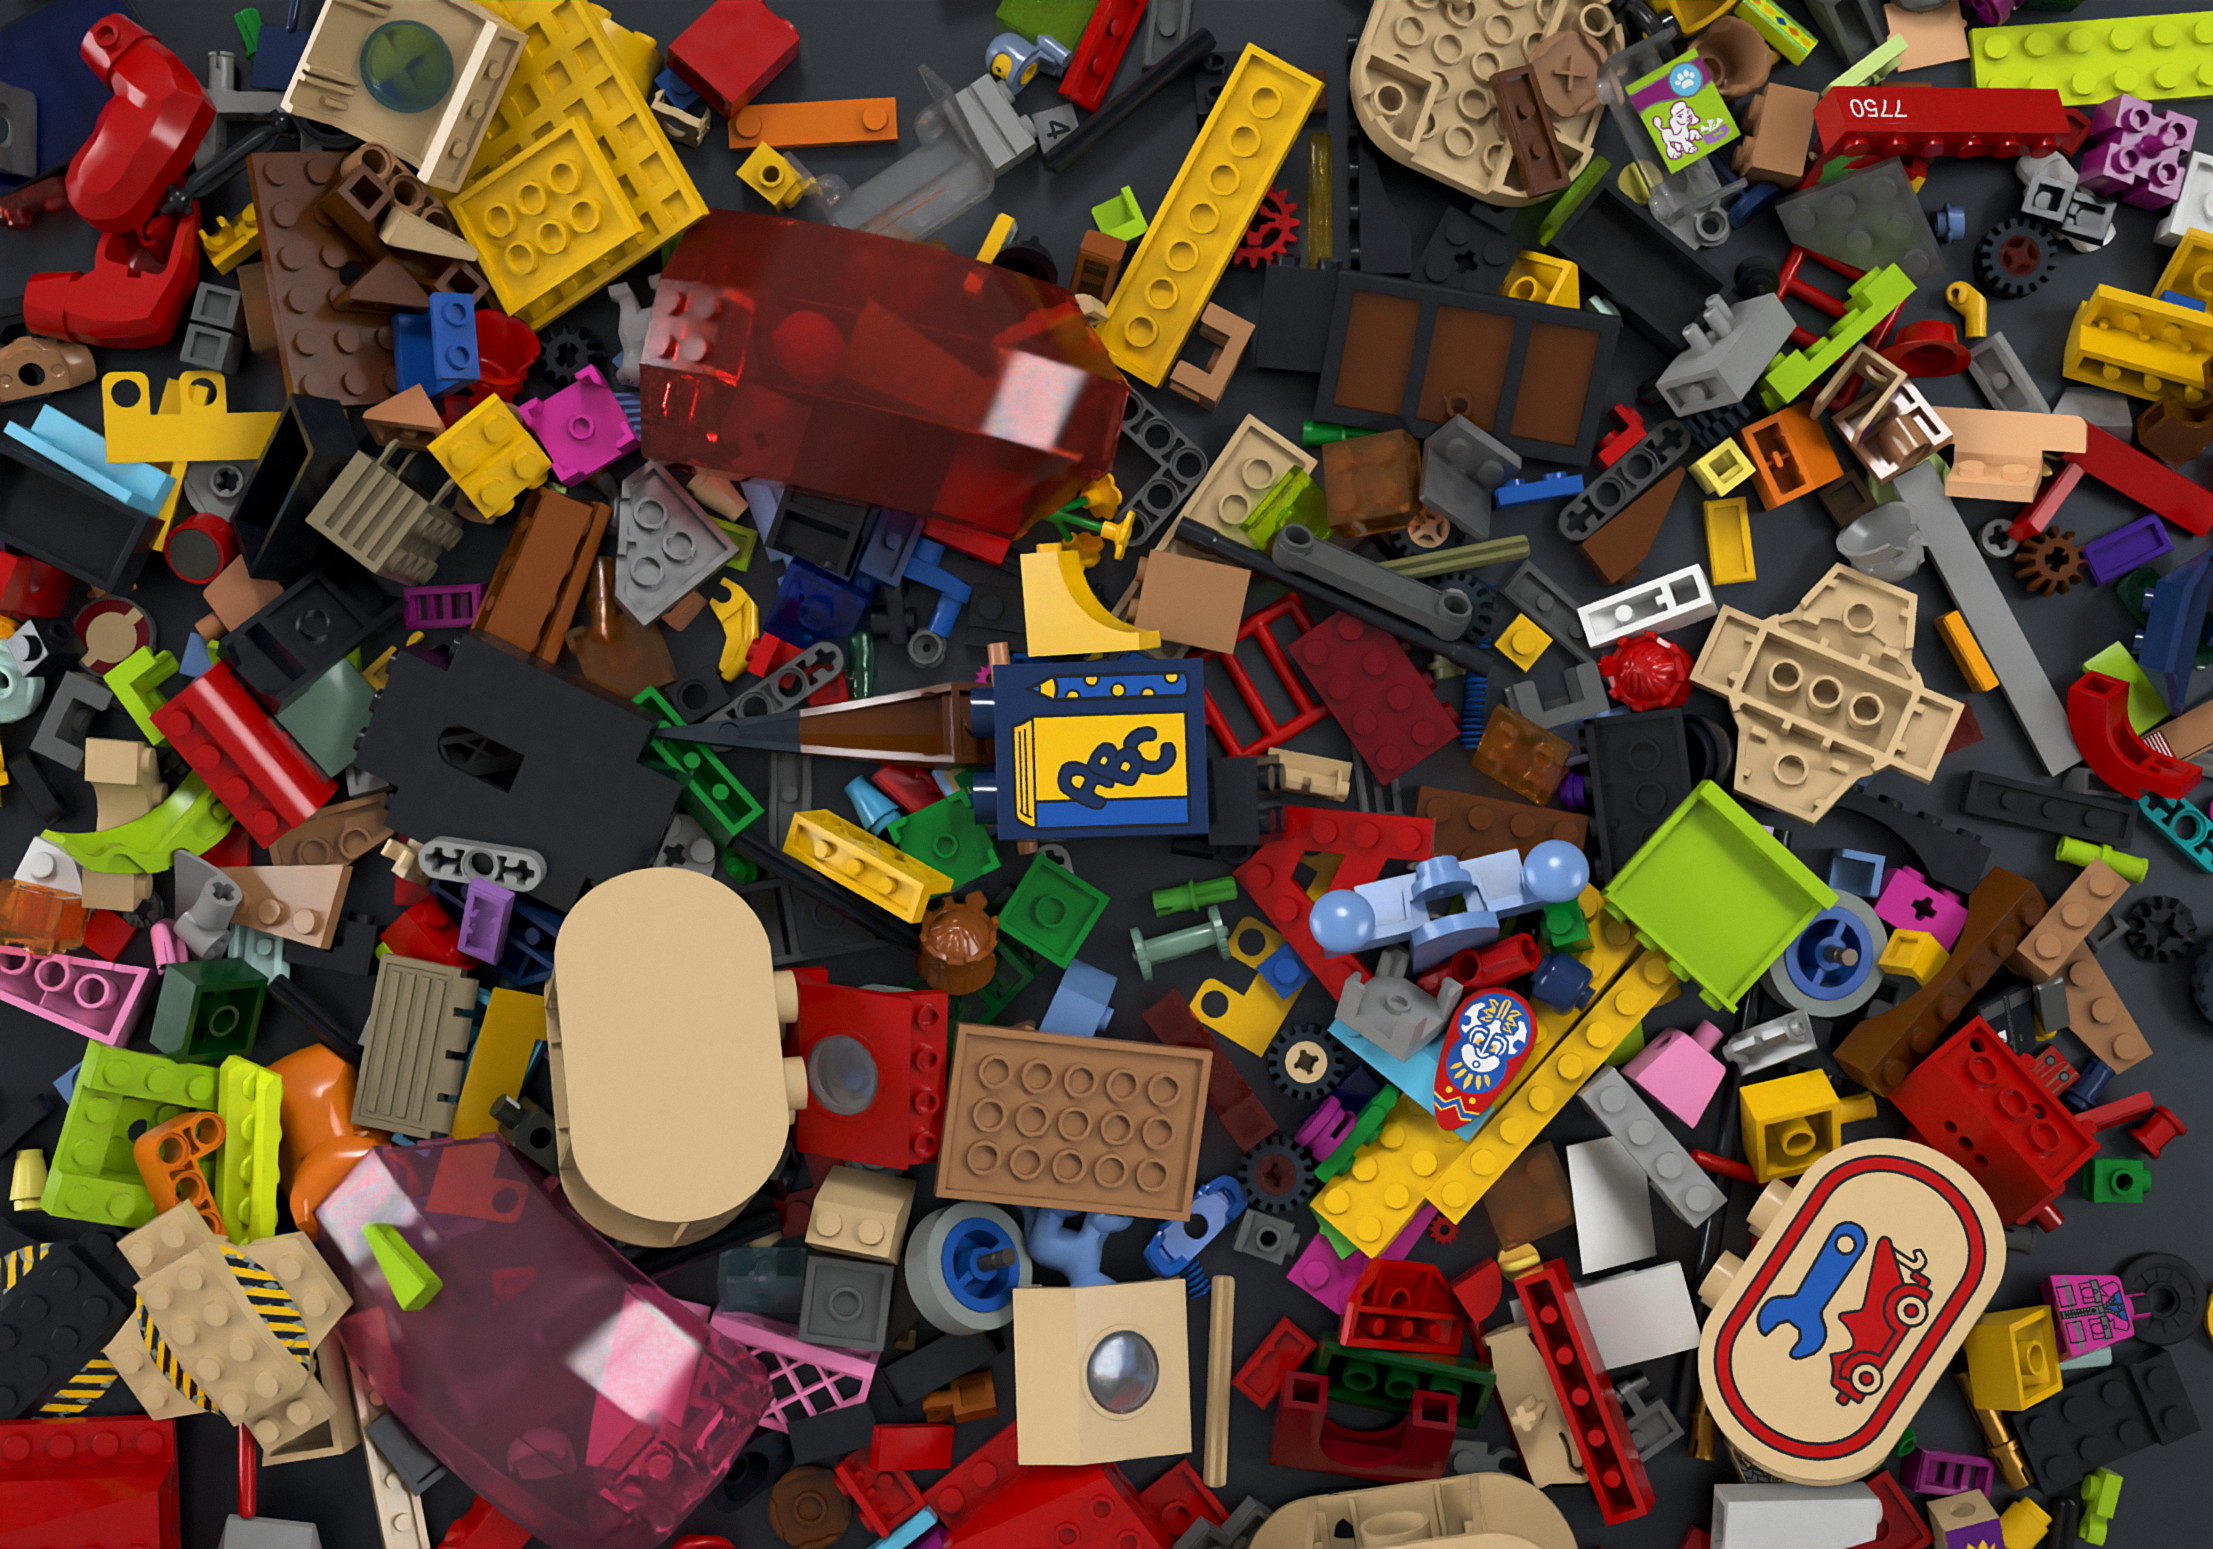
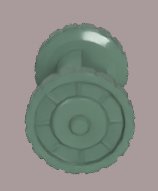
M1217 905L1208 907L1210 922L1155 938L1143 940L1142 933L1138 927L1130 929L1135 947L1132 956L1134 961H1139L1145 983L1153 981L1152 965L1217 947L1223 961L1232 959L1226 938L1229 935L1228 928L1222 924Z

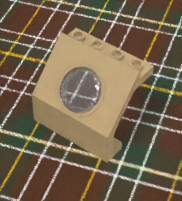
M1173 1275L1169 1278L1159 1276L1146 1281L1087 1286L1042 1287V1284H1025L1013 1288L1018 1465H1087L1192 1452L1186 1279H1180L1179 1275Z

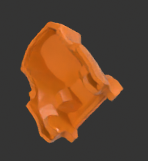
M317 1043L298 1050L265 1067L282 1075L284 1097L280 1106L282 1139L279 1143L278 1154L280 1184L289 1202L297 1228L300 1231H304L312 1243L330 1234L329 1227L320 1211L321 1209L387 1178L390 1180L397 1196L415 1195L425 1190L423 1180L408 1149L391 1140L395 1132L350 1123L359 1071L343 1057L326 1045Z

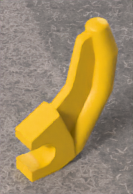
M723 577L720 584L730 589L731 599L726 603H720L716 599L711 598L709 604L722 623L727 637L719 663V669L722 671L721 677L726 682L732 683L749 667L750 662L746 661L745 657L754 638H759L758 606L741 586Z

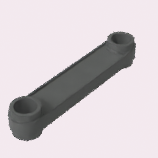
M1287 524L1277 534L1272 548V559L1279 568L1285 571H1299L1430 628L1435 636L1446 641L1458 639L1465 632L1471 620V602L1461 594L1454 592L1444 593L1313 536V533L1308 528L1300 524Z

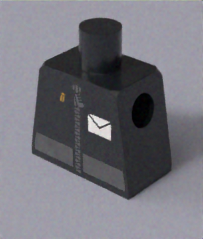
M1996 976L1988 980L1961 1010L1959 1016L1950 1023L1955 1035L1976 1016L1980 1015L2019 1057L2021 1054L2032 1050L2036 1044L2032 980ZM1975 1042L1970 1043L1974 1051L1981 1052L1980 1047Z

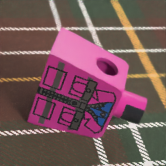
M2051 1275L2038 1284L2043 1305H2051L2059 1363H2065L2124 1342L2134 1336L2132 1320L2149 1318L2151 1314L2150 1303L2146 1294L2141 1292L2124 1295L2121 1281L2115 1275Z

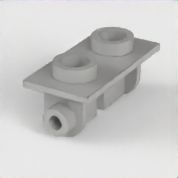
M1799 1009L1731 1035L1728 1044L1723 1046L1725 1058L1729 1062H1737L1741 1076H1745L1817 1049L1807 1009Z

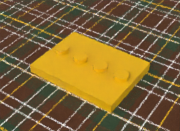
M582 116L571 117L446 203L465 239L479 253L476 259L508 317L518 315L645 232Z

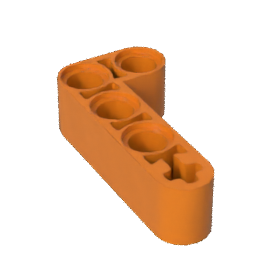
M185 1112L142 1134L134 1144L133 1154L158 1216L189 1198L213 1234L229 1236L197 1161L200 1157L217 1149L226 1137L225 1122L217 1113ZM197 1124L200 1125L201 1129L200 1137L198 1139L196 1138L195 1134ZM161 1143H163L165 1147V1155L163 1159H161L159 1154V1148ZM178 1182L181 1184L179 1198L176 1195V1185Z

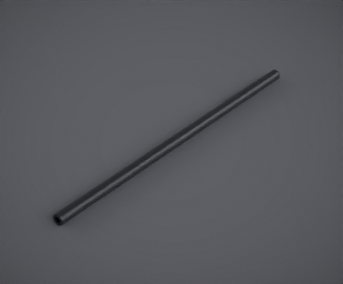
M1774 829L1773 837L1790 851L1793 832ZM1759 979L1742 996L1736 1033L1760 1024L1765 989ZM1731 1061L1715 1151V1155L1736 1161L1742 1128L1739 1087L1748 1086L1751 1074L1741 1076L1738 1063L1735 1061ZM1712 1172L1710 1180L1728 1201L1709 1216L1702 1225L1690 1294L1700 1334H1702L1704 1324L1709 1316L1710 1308L1701 1302L1702 1296L1698 1294V1291L1708 1273L1719 1259L1733 1179ZM1699 1347L1680 1352L1670 1409L1672 1414L1690 1417V1413H1692L1699 1374Z

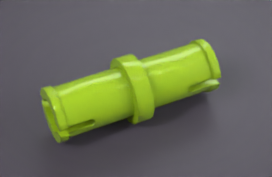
M2063 835L2058 843L2055 854L2057 861H2064L2086 868L2097 857L2123 879L2134 882V884H2141L2146 876L2148 859L2112 850V845L2101 843L2098 846L2069 837L2068 835Z

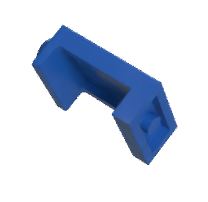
M434 292L429 296L430 310L425 313H397L391 317L397 394L420 383L431 402H440L480 380L473 294Z

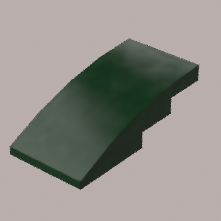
M1010 883L983 911L990 918L993 916L998 918L1016 887ZM998 928L996 934L998 943L994 948L997 962L995 974L991 981L980 990L968 995L952 996L948 994L947 1062L952 1059L956 1022L987 1025L1051 961ZM919 973L903 987L914 991L934 990L927 985V981L922 980Z

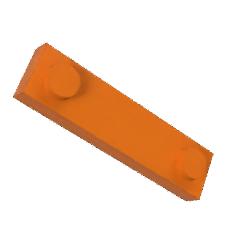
M895 97L746 105L732 120L728 121L729 149L731 152L754 151L762 141L773 150L899 143L897 101Z

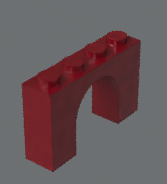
M1286 1370L1271 1429L1270 1465L1397 1484L1441 1479L1456 1434L1457 1395L1414 1389L1407 1415L1400 1424L1379 1432H1358L1343 1428L1327 1418L1329 1376Z

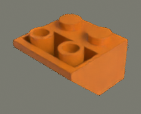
M1809 399L1772 414L1731 435L1732 440L1756 469L1750 475V478L1767 512L1844 475L1818 418L1814 421L1809 417L1812 410Z

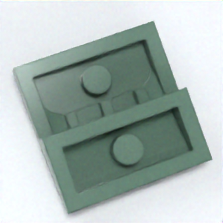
M345 657L315 680L307 693L277 716L274 714V716L332 778L354 761L358 752L353 749L354 742L363 727L368 728L374 714L369 711V707L377 691L349 659Z

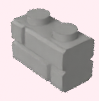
M990 73L970 84L968 88H964L949 98L947 104L950 112L996 179L1037 151V143L1034 139L1039 136V133L1026 114L1019 118L1010 104L1016 100L1003 79L995 82Z

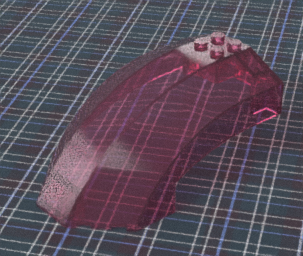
M499 1132L481 1133L479 1138L454 1140V1137L419 1140L418 1145L391 1147V1144L372 1146L315 1208L319 1252L354 1301L332 1329L345 1351L389 1408L444 1465L501 1513L553 1549H653L663 1543L723 1480L775 1397L766 1364L701 1319L631 1264L568 1206L561 1180L512 1145ZM368 1223H390L443 1282L441 1289L422 1310L404 1311L398 1303L362 1231Z

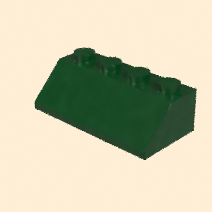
M1321 1331L1314 1353L1312 1374L1329 1376L1327 1400L1406 1416L1414 1389L1457 1395L1456 1426L1477 1430L1496 1383L1497 1374L1490 1364L1474 1361L1467 1357H1453L1438 1353L1344 1346L1339 1344L1338 1332Z

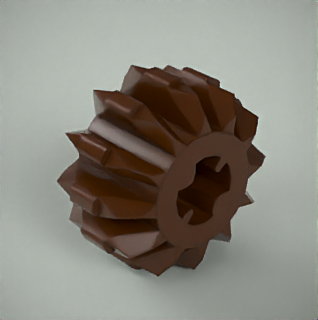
M2052 525L2048 527L2046 532L2042 530L2041 533L2032 536V539L2028 538L2019 542L2020 548L2025 553L2014 555L2012 560L2015 563L2023 564L2024 567L2023 570L2015 573V577L2017 579L2030 578L2026 584L2027 591L2033 592L2040 588L2042 597L2045 598L2052 597L2055 590L2060 595H2065L2070 592V583L2077 585L2083 581L2081 574L2076 569L2087 568L2089 562L2085 559H2078L2077 553L2086 550V545L2083 543L2075 546L2072 545L2075 539V532L2072 530L2061 535L2060 527ZM2052 554L2050 559L2056 558V567L2050 568L2051 564H2045L2044 558L2046 555Z

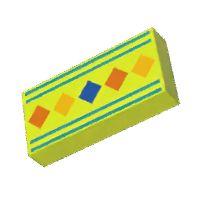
M1743 0L1734 10L1736 16L1752 24L1769 44L1795 66H1799L1819 42L1815 36L1772 0Z

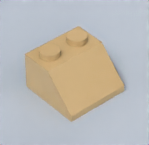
M833 1165L814 1199L805 1242L816 1250L898 1266L917 1181Z

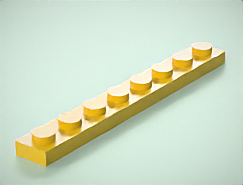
M1645 949L1473 1141L1423 1194L1454 1225L1463 1218L1679 979L1666 967L1671 960L1659 949L1654 954Z

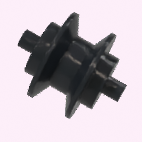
M1763 256L1749 257L1743 260L1735 269L1734 282L1739 296L1744 301L1773 292L1777 293L1780 279L1776 273L1775 265L1770 259Z

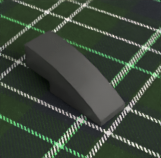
M1804 0L1820 29L1848 69L1886 43L1867 0Z

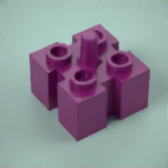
M2124 93L2096 105L2088 137L2097 140V145L2095 149L2084 153L2076 185L2103 195H2109L2122 190L2121 201L2148 211L2178 201L2186 168L2178 166L2177 161L2178 157L2190 152L2198 120L2171 110H2165L2159 114L2152 115V103Z

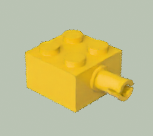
M1822 1068L1739 1087L1743 1151L1759 1184L1772 1181L1775 1177L1782 1179L1805 1173L1821 1157L1841 1147V1124L1867 1118L1872 1119L1877 1116L1876 1104L1869 1090L1860 1094L1838 1098Z

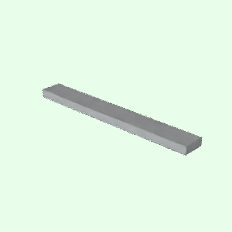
M1929 459L1924 460L1890 480L1889 483L1900 502H1908L1916 507L1917 529L1922 533L1929 545L1924 546L1968 630L2000 683L1999 687L2047 776L2053 777L2084 760L2074 742L2068 716L1952 500L1949 496H1945V487Z

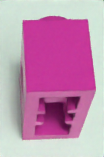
M1904 865L1902 870L1887 868L1881 879L1878 898H1869L1867 901L1880 918L1882 924L1892 930L1897 928L1930 932L1948 952L1962 930L1968 915V910L1960 906L1963 899L1940 887L1938 892L1924 884L1927 878L1923 874ZM1913 901H1922L1920 906L1926 910L1923 916L1916 915L1917 910L1911 906Z

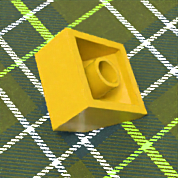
M2039 1305L1982 1314L1962 1343L1967 1353L1970 1373L1968 1386L1973 1394L1975 1409L2023 1411L2063 1390L2051 1305Z

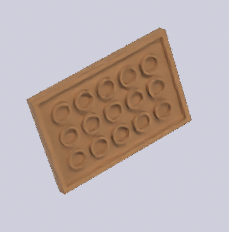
M956 1022L933 1194L936 1197L1189 1222L1213 1052L1202 1048Z

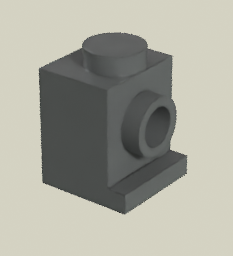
M1247 1204L1242 1212L1232 1241V1247L1236 1251L1245 1252L1282 1265L1284 1256L1293 1257L1300 1234L1293 1232L1295 1227L1293 1220ZM1268 1230L1273 1231L1276 1234L1275 1242L1271 1245L1261 1243V1234Z

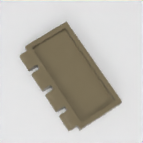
M392 953L381 954L350 1123L425 1139H436L438 1132L444 1134L452 1133L457 1103L445 1101L444 1096L445 1094L459 1095L465 1061L452 1058L453 1051L467 1053L473 1018L461 1016L460 1010H475L480 983L478 979L467 977V968Z

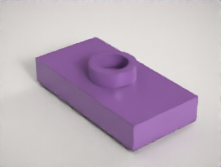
M475 877L468 888L457 950L496 966L503 957L515 893Z

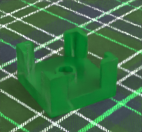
M963 788L934 804L886 825L894 843L899 845L902 852L952 878L954 882L951 890L1004 865L986 826L975 825L974 801L968 788ZM944 893L930 895L929 900L937 896H940Z

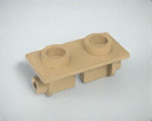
M1269 747L1268 754H1279L1280 763L1285 765L1286 785L1284 789H1281L1282 791L1344 802L1347 799L1352 769L1351 762Z

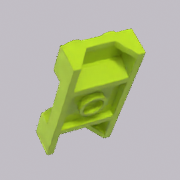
M1892 263L1883 271L1878 266H1875L1847 290L1852 297L1842 307L1848 314L1843 316L1827 331L1832 337L1830 340L1823 336L1803 353L1796 349L1785 357L1780 351L1772 358L1757 378V382L1753 385L1764 398L1760 405L1769 415H1772L1784 403L1788 404L1916 290L1917 287L1895 263Z

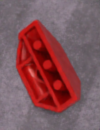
M1373 1257L1345 1295L1337 1337L1339 1344L1344 1346L1459 1355L1467 1312L1460 1303H1457L1452 1289L1436 1265Z

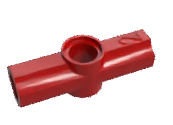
M1527 933L1517 934L1479 950L1465 948L1458 951L1451 961L1422 972L1420 979L1417 980V986L1436 999L1443 979L1447 976L1464 986L1460 999L1480 989L1502 987L1506 981L1537 970L1538 963L1542 962L1540 948L1535 944L1532 936Z

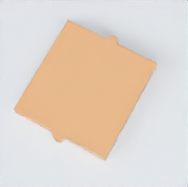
M1951 0L1936 11L1921 14L1904 11L1893 3L1882 6L1888 33L1885 42L1900 33L1909 46L1898 57L1902 64L1895 69L1896 74L1970 58L1964 30L1967 26V21L1962 19L1958 0Z

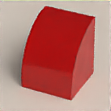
M1491 1256L1486 1257L1448 1282V1285L1475 1325L1493 1312L1502 1292L1501 1273Z

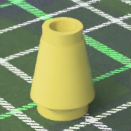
M43 1149L16 1151L9 1199L10 1202H14V1212L43 1210L39 1204L48 1178Z

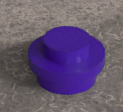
M1570 771L1567 775V780H1562L1560 783L1561 803L1563 806L1568 805L1571 813L1577 814L1581 812V809H1589L1592 803V796L1587 797L1584 775H1579L1577 771Z

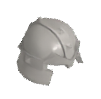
M1900 501L1877 505L1845 526L1840 531L1836 540L1838 551L1850 560V568L1887 583H1895L1917 574L1918 568L1925 561L1923 546L1929 545L1922 533L1917 529L1916 507L1908 502Z

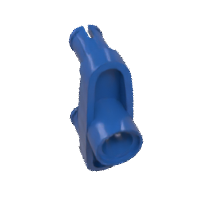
M920 535L903 576L937 589L936 592L939 593L926 629L949 638L962 604L968 603L973 587L949 570L939 566L946 548L945 545ZM867 545L862 546L861 552L857 560L858 562H860ZM856 574L848 599L871 607L880 584Z

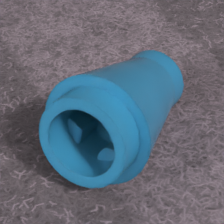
M864 775L855 778L845 787L844 791L850 798L865 831L872 833L877 838L881 839L889 834L887 824L902 818L899 814L900 807L872 785Z

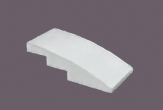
M1676 1260L1637 1272L1629 1270L1594 1281L1586 1279L1573 1283L1606 1370L1699 1347L1701 1334L1679 1261ZM1520 1298L1508 1301L1514 1322L1527 1319Z

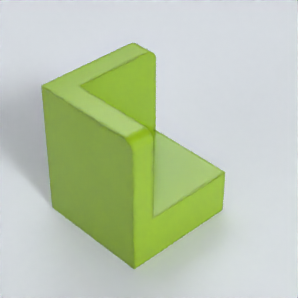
M1129 185L1121 188V195L1093 207L1091 211L1099 231L1126 241V249L1141 243L1149 228Z

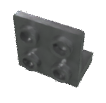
M1457 414L1424 441L1419 499L1430 510L1438 512L1454 523L1461 531L1470 534L1482 542L1489 537L1492 491L1521 470L1522 457L1462 415Z

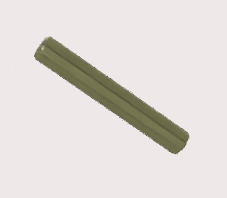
M1522 534L1377 564L1409 578L1419 579L1526 558L1530 555V547L1527 536Z

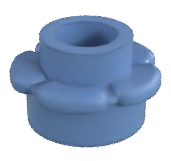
M1946 202L1943 204L1942 211L1935 212L1934 214L1935 236L1943 237L1946 244H1951L1952 240H1962L1964 238L1965 217L1962 205L1950 206V203Z

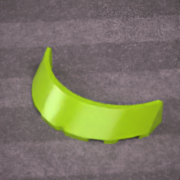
M211 640L206 646L211 666L220 660L216 655L219 642ZM192 768L181 785L166 800L150 812L129 823L108 830L89 833H64L45 829L40 836L88 870L104 874H151L168 870L170 866L174 865V853L178 850H185L196 856L205 853L231 831V826L237 819Z

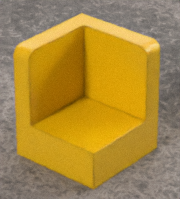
M1895 928L1877 964L1886 973L1914 977L1924 987L1941 970L1950 955L1930 932Z

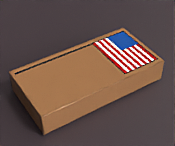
M2213 700L2139 738L2153 750L2185 762L2213 748Z

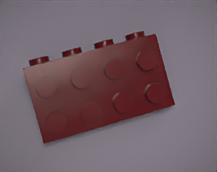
M1338 611L1287 646L1291 655L1383 787L1461 734L1456 725L1462 722V720L1448 701L1441 705L1434 696L1432 690L1438 686L1424 666L1416 670L1407 656L1414 651L1406 640Z

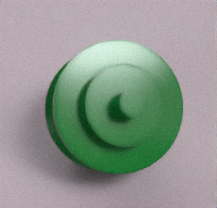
M733 846L728 847L723 853L722 862L725 871L730 878L739 884L752 883L756 880L757 876L767 872L764 868L735 852Z

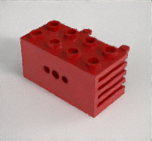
M1978 1015L1909 1073L1887 1097L1938 1152L1959 1164L1980 1184L1992 1201L2001 1222L2008 1227L2057 1189L2102 1146L2093 1137L2097 1132L2094 1122L2089 1119L2079 1122L2031 1071L2036 1065L2034 1058L2028 1053H2023L2018 1057L1988 1023ZM1975 1042L1980 1047L1981 1052L1974 1051L1970 1043ZM2031 1107L2039 1110L2042 1119H2038L2033 1115Z

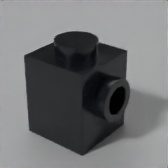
M70 617L30 618L6 641L23 678L63 676L66 671H69L88 653Z

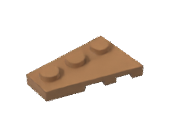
M384 791L318 809L297 828H292L269 846L273 866H350L387 842L389 838L391 839L398 834V832L383 825L388 811L384 810V805L390 792Z

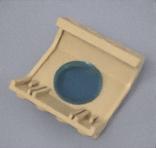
M326 0L280 106L290 114L332 125L366 142L374 141L381 143L396 157L416 167L419 170L417 178L426 185L459 193L529 36L492 10L472 0Z

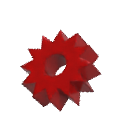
M1436 1213V1220H1431L1433 1225L1427 1227L1431 1230L1428 1236L1434 1237V1243L1440 1241L1441 1245L1444 1246L1447 1241L1452 1245V1239L1458 1240L1456 1233L1461 1232V1230L1456 1228L1460 1222L1454 1225L1445 1215L1440 1217ZM1442 1225L1449 1227L1448 1232L1445 1234L1439 1231Z

